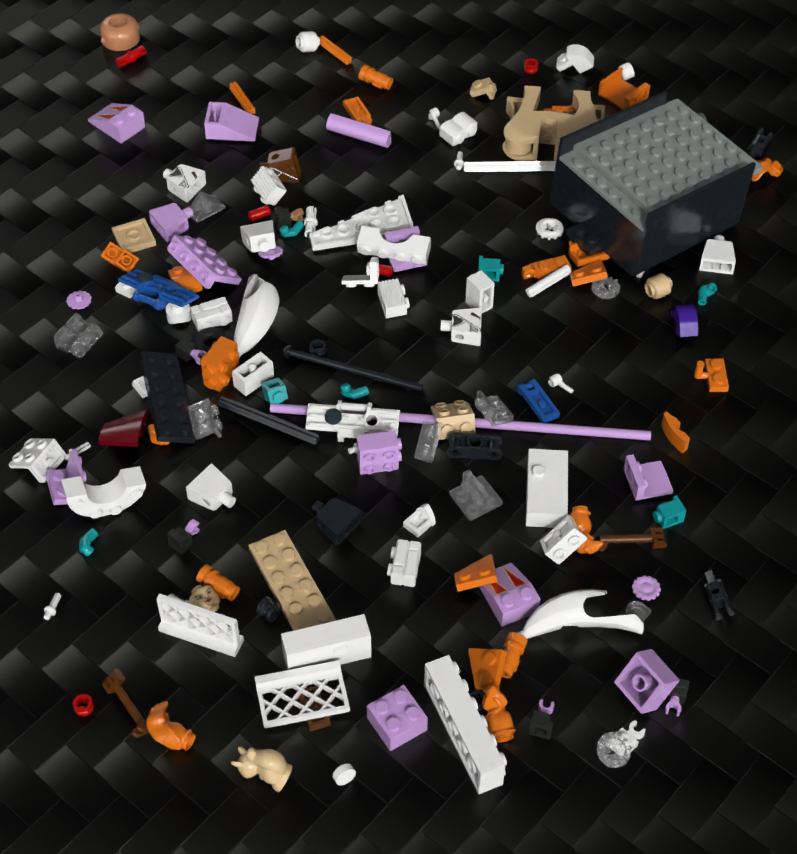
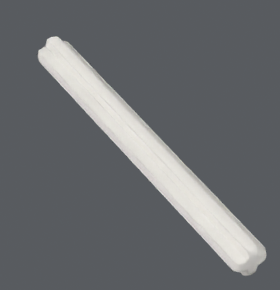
M556 161L464 162V171H554Z

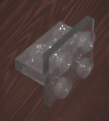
M470 470L463 473L461 485L449 492V495L470 521L503 504L501 498L482 475L475 477Z

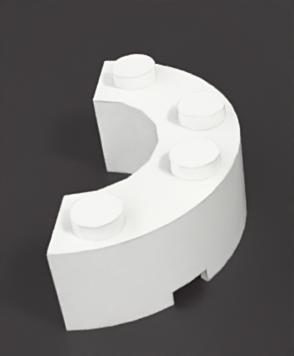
M140 466L120 469L119 475L114 480L98 486L85 484L81 476L61 479L64 494L71 510L91 518L121 513L122 510L128 508L142 497L146 488V482Z

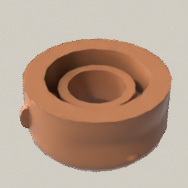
M116 13L109 15L100 25L101 42L106 48L114 51L131 49L140 41V26L136 19L128 14Z

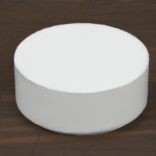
M343 764L334 771L333 779L337 785H345L355 777L356 771L351 764Z

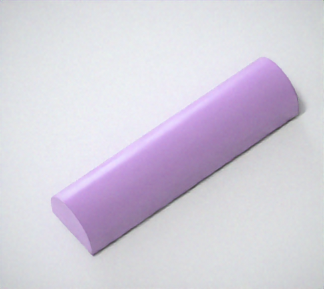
M330 114L326 123L327 130L386 148L391 144V131L335 114Z

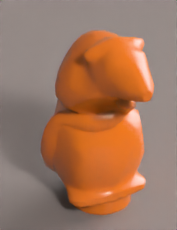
M587 506L573 507L570 516L574 518L578 529L587 537V540L576 551L581 554H594V552H597L602 547L603 542L594 541V537L590 535L592 526L589 515H591V512L588 511Z
M489 685L483 690L485 695L482 700V708L488 711L485 715L488 725L487 730L489 734L492 733L498 743L506 742L514 738L513 733L515 732L511 714L505 709L508 701L505 695L500 692L499 686Z
M163 701L152 707L146 720V726L154 740L172 750L184 749L187 751L190 749L196 735L192 733L191 729L186 730L180 723L169 720V714L165 712L168 702Z

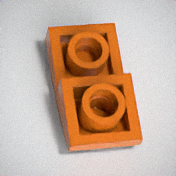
M112 242L108 244L101 254V258L127 273L132 271L139 261L138 257Z
M666 411L662 419V429L674 447L683 454L688 449L690 437L685 432L679 430L681 422Z

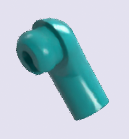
M297 221L292 228L283 225L279 231L283 237L297 236L303 229L304 223Z
M710 283L698 290L699 305H706L707 297L713 295L717 290L716 284Z
M345 383L340 387L342 390L341 394L351 399H358L369 394L367 386L352 389L350 384Z
M91 528L79 541V551L83 552L85 556H89L94 551V548L90 545L98 536L96 530Z

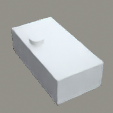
M529 449L527 461L526 526L555 528L568 516V451Z
M364 614L281 634L283 657L287 670L337 660L340 661L341 665L371 657V634Z

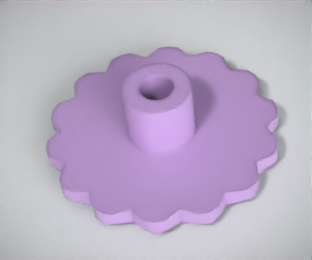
M276 245L274 249H269L266 252L259 251L258 254L260 257L273 260L282 254L283 249Z
M75 291L67 297L66 302L72 309L79 310L89 306L92 297L86 291Z
M643 575L638 577L632 585L633 593L636 594V597L641 598V600H654L661 591L660 583L651 576Z

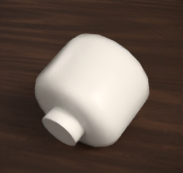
M629 62L618 67V69H623V80L634 77L635 73Z

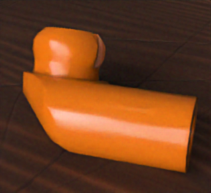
M154 424L148 426L152 443L158 445H168L170 443L158 442Z

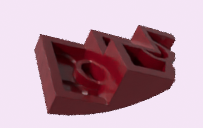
M145 409L106 422L99 435V445L138 447L143 427L146 425L148 410Z

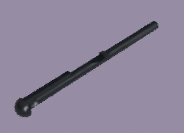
M287 345L283 349V355L287 359L290 356H294L422 392L423 389L422 384L310 353L296 351L292 349V345Z

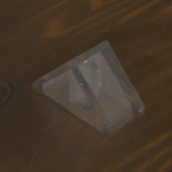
M200 191L190 206L194 214L192 218L198 223L225 209V205L216 196Z

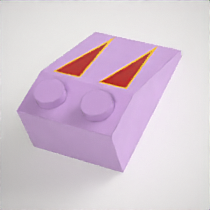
M111 103L88 119V122L121 144L145 128L143 112L128 104Z
M512 563L495 569L498 582L479 586L501 627L531 616L535 609L540 606L541 599L533 585Z

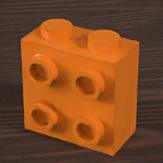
M223 336L212 344L211 349L202 356L200 361L204 385L209 389L220 392L224 386L229 384L232 371L240 366L237 342Z

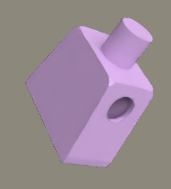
M176 203L149 211L151 224L166 242L171 241L174 235L179 236L188 230V218L194 216L190 207L181 210Z

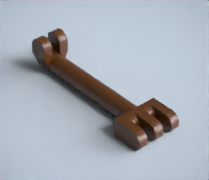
M651 527L648 534L599 535L596 538V541L603 542L599 551L606 550L608 543L651 542L652 549L667 547V543L664 541L663 528Z
M114 668L102 685L108 694H117L137 724L136 728L132 731V735L137 738L149 733L146 721L121 686L125 680L119 669Z

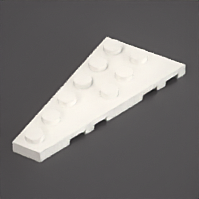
M404 194L398 196V199L395 201H386L383 206H374L352 216V219L347 221L341 220L338 222V225L333 227L327 226L310 233L309 238L312 250L316 251L357 244L361 226L379 228L383 239L386 232L414 227Z

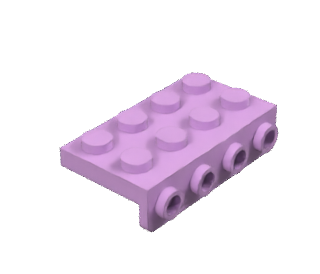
M174 235L167 248L168 252L205 288L210 289L214 281L239 285L242 279L237 275V271L229 267L224 259L216 255L217 252L208 247L205 240L191 238L187 235L185 237Z

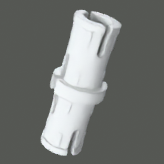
M313 206L306 208V219H304L305 237L308 236V238L310 233L316 231L315 229L318 224L316 218L317 209Z

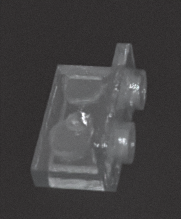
M477 391L475 406L492 426L513 422L514 415L497 395L486 397L482 391Z
M209 398L188 406L193 433L197 440L213 433L218 438L222 437L221 429H223V425L217 416L220 413L216 404H212Z
M435 421V424L423 422L414 454L415 459L433 463L443 423Z

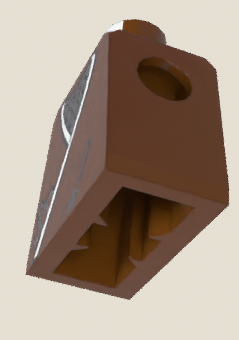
M295 147L270 152L268 162L260 163V169L261 166L272 169L281 182L300 183L301 168Z

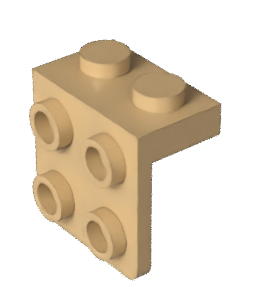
M457 400L451 404L441 402L431 406L432 414L436 420L438 440L447 439V435L450 433L476 434L475 416L468 402Z

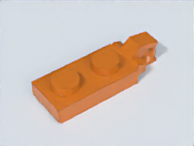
M358 96L343 101V106L353 120L371 125V114Z
M563 255L522 267L521 275L523 279L534 277L540 280L564 265H569L571 269V265L566 256Z

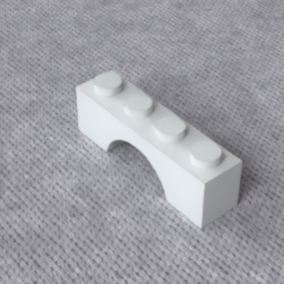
M361 226L357 240L358 253L375 255L380 258H392L398 261H409L415 264H427L431 248L430 237L413 234L405 242L390 243L382 238L379 228Z

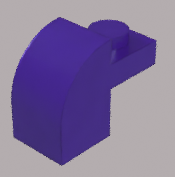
M693 304L675 305V309L671 310V317L675 319L676 335L679 337L698 336V318L695 306Z

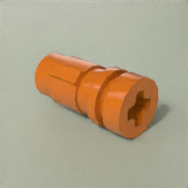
M366 64L362 66L359 72L360 80L372 83L377 88L389 90L393 84V78L379 71L377 72L375 68Z
M208 564L201 568L196 577L198 583L204 586H211L222 599L227 598L233 601L240 591V587L228 578L221 576L218 570Z
M516 632L508 633L503 646L504 651L507 652L502 672L503 678L510 679L513 672L517 670L520 655H523L528 642L527 638L522 634Z

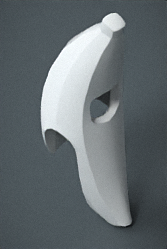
M253 274L248 278L233 341L237 342L239 359L242 354L250 351L266 334L274 321L279 306V296L276 288L257 277V274Z
M582 589L562 593L548 599L535 609L526 621L523 631L517 633L522 634L528 639L559 630L563 626L617 628L643 634L644 624L635 614L597 618L588 616L583 609L585 599L605 595L607 591Z

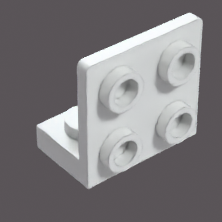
M371 257L370 262L367 264V275H344L342 284H346V287H356L357 284H364V287H373L374 284H378L379 257Z
M31 438L24 443L21 451L12 457V461L8 465L10 468L29 469L39 483H44L47 480L45 476L46 470L56 469L67 454L55 439Z

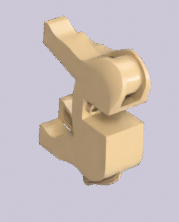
M525 85L524 98L507 97L506 113L509 115L510 121L504 127V137L506 140L503 143V151L507 156L517 161H537L539 143L555 145L554 161H556L560 138L604 119L605 105L593 104L590 91L574 90L572 106L576 110L575 115L554 111H536L540 101L541 87Z

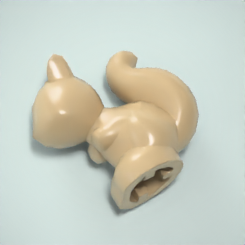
M238 746L241 756L238 762L232 761L231 765L237 767L245 778H251L259 774L261 780L272 784L273 789L280 792L292 770V765L286 762L283 755L273 749L257 750L250 747L246 751L243 747Z

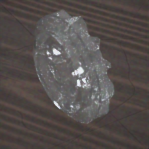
M611 276L592 282L591 289L596 296L610 299L619 294L620 284H618V280H613Z
M608 732L599 739L597 754L601 762L611 768L621 767L631 757L632 747L628 742V738L624 737L622 733ZM611 744L613 746L621 745L617 750L618 755L616 753L608 755L612 750Z

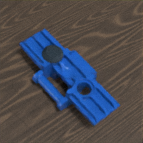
M137 268L118 278L119 282L138 289L133 293V300L137 302L142 301L154 306L156 310L166 308L168 303L183 307L199 298V295L195 294V292L181 287L176 282L156 274L151 275ZM159 294V299H153V297Z

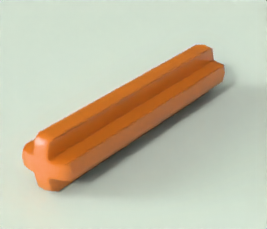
M325 36L319 37L322 47L346 65L352 63V57Z
M235 81L230 83V90L244 110L250 114H255L256 108L238 83Z

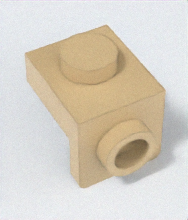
M490 78L476 80L472 83L470 94L472 97L487 94L490 100L495 97L497 88Z

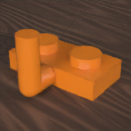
M724 358L705 359V362L698 361L694 377L696 379H707L709 392H728L729 384Z

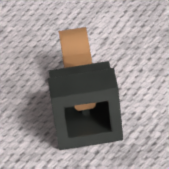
M275 207L274 220L278 230L283 225L292 228V220L304 221L302 216L304 214L303 209L298 208L290 213L288 208Z

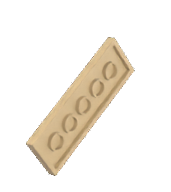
M286 530L248 545L249 551L277 602L282 605V611L293 631L337 621Z

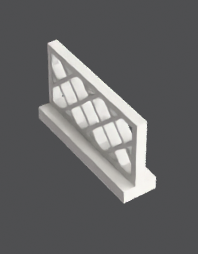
M162 594L158 595L157 603L161 617L158 629L160 632L236 657L244 641V637L239 635L236 619Z
M339 660L255 676L264 729L350 712ZM338 679L339 685L335 690L326 686L331 680ZM311 684L319 687L314 694L306 691L305 688ZM290 688L298 691L293 698L286 696L284 692ZM322 690L331 694L327 701L317 697ZM271 692L276 697L270 703L263 699L262 694ZM301 693L310 698L305 706L296 701ZM336 696L343 700L344 706L335 707L330 703ZM280 698L289 702L284 710L275 706ZM314 701L323 705L319 711L309 709ZM292 705L301 709L298 715L292 716L287 713ZM271 709L280 714L277 719L267 721V714Z

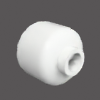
M314 31L300 32L296 37V46L301 52H314L320 45V39Z

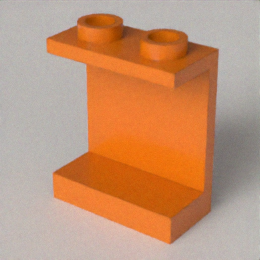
M619 68L600 81L598 95L624 110L646 100L649 96L650 85L645 82L638 88L634 87L622 79L623 69Z

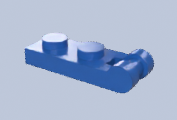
M535 379L529 380L526 384L521 383L517 385L518 393L524 397L542 423L559 418L560 412Z

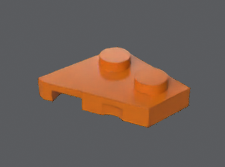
M598 259L569 274L573 286L608 278L602 259Z
M492 554L454 573L458 592L498 582Z
M469 648L468 652L475 690L483 692L489 685L499 686L507 652L501 649Z

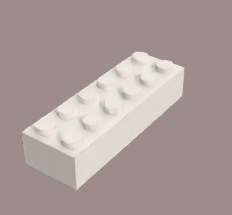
M447 655L425 664L424 686L478 794L503 785L507 761L502 752L499 753L496 747L497 741L492 733L489 734L486 719L483 715L480 716L475 698L470 697L467 682L465 679H461L457 663L455 661L452 662L450 656Z

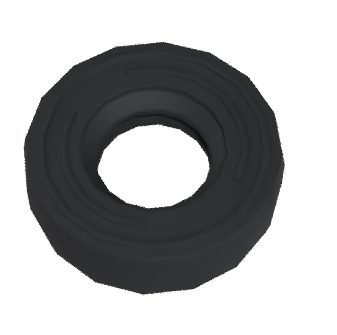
M212 327L199 331L194 341L196 350L208 352L211 346H206L204 342L207 339L218 340L221 336L227 338L226 334L221 329Z

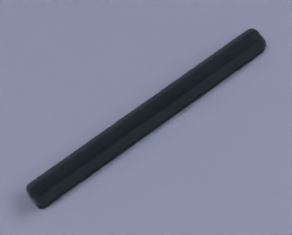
M223 395L217 401L220 407L314 445L320 439V435L315 432L306 430Z

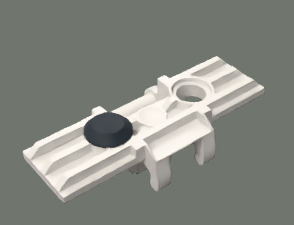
M338 400L337 405L308 403L305 429L338 432V442H344V438H357V435L380 433L383 431H396V436H398L400 410L372 408V403L370 402L368 404L344 403L342 400ZM342 410L362 411L367 413L365 415L347 414L341 412ZM375 417L378 420L377 423L372 426L368 425L367 423L371 421V418Z

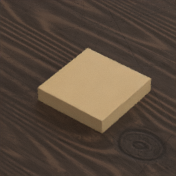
M145 218L112 227V233L117 244L123 250L125 249L133 253L156 246L155 238Z

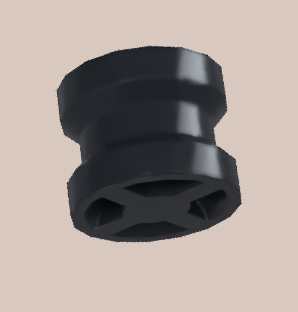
M266 596L258 604L256 614L266 617V620L271 623L279 616L282 605L273 603L272 599Z

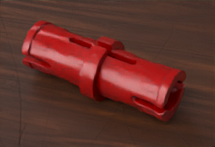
M141 45L132 51H127L125 55L115 59L116 63L119 62L116 65L122 68L130 62H136V59L147 54L146 51L143 52L145 50L144 46Z

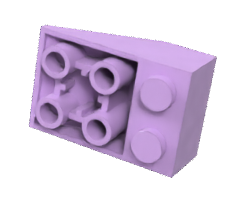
M209 102L204 123L206 139L255 141L259 117L224 102Z

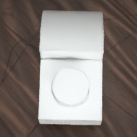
M582 45L567 46L566 53L561 54L557 58L556 68L562 71L573 65L579 73H582L593 67L594 56Z

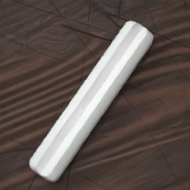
M564 265L525 290L528 297L537 295L572 272L570 266Z

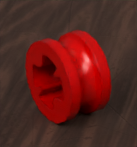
M533 58L526 59L524 71L529 74L536 73L538 71V61Z
M80 694L73 700L74 710L79 716H87L94 709L92 698L87 694ZM80 703H83V704H86V703H87V707H85V708H84L83 706L80 707L79 704H80Z

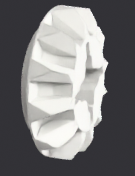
M545 218L537 223L536 230L537 235H541L542 239L548 238L550 240V238L556 240L557 237H561L564 227L556 219Z

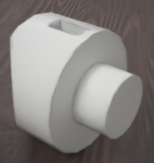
M172 303L167 304L166 313L169 324L183 323L191 320L189 304L183 307Z

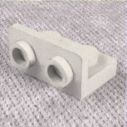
M568 515L541 539L540 543L545 555L555 563L560 564L583 544L587 537L578 529L574 518Z

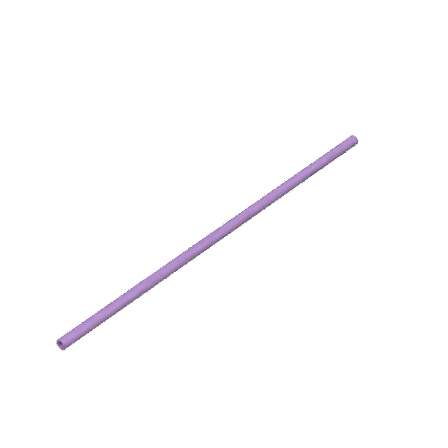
M270 404V412L307 415L308 406ZM342 410L341 413L365 415L367 412ZM400 413L399 422L436 425L433 415ZM475 418V428L651 440V431Z

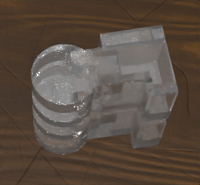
M75 313L66 322V326L63 325L54 335L55 346L67 353L71 352L76 357L82 358L86 351L91 348V345H94L97 339L101 338L103 331L98 325L90 324L83 320L81 315Z

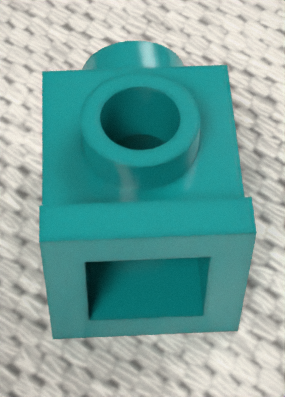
M479 255L478 272L482 270L492 281L499 282L500 275H503L504 264H500L501 259H488Z
M279 377L261 383L264 398L270 404H279L288 399L286 386Z
M677 495L673 496L672 501L663 502L658 505L657 511L653 512L655 522L659 523L663 529L684 522L686 509Z

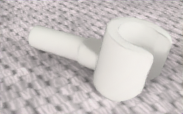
M435 107L429 110V119H433L437 128L440 129L441 125L437 118L440 116V113Z
M559 374L549 377L548 383L551 387L559 385L569 393H573L574 390L562 381V377Z

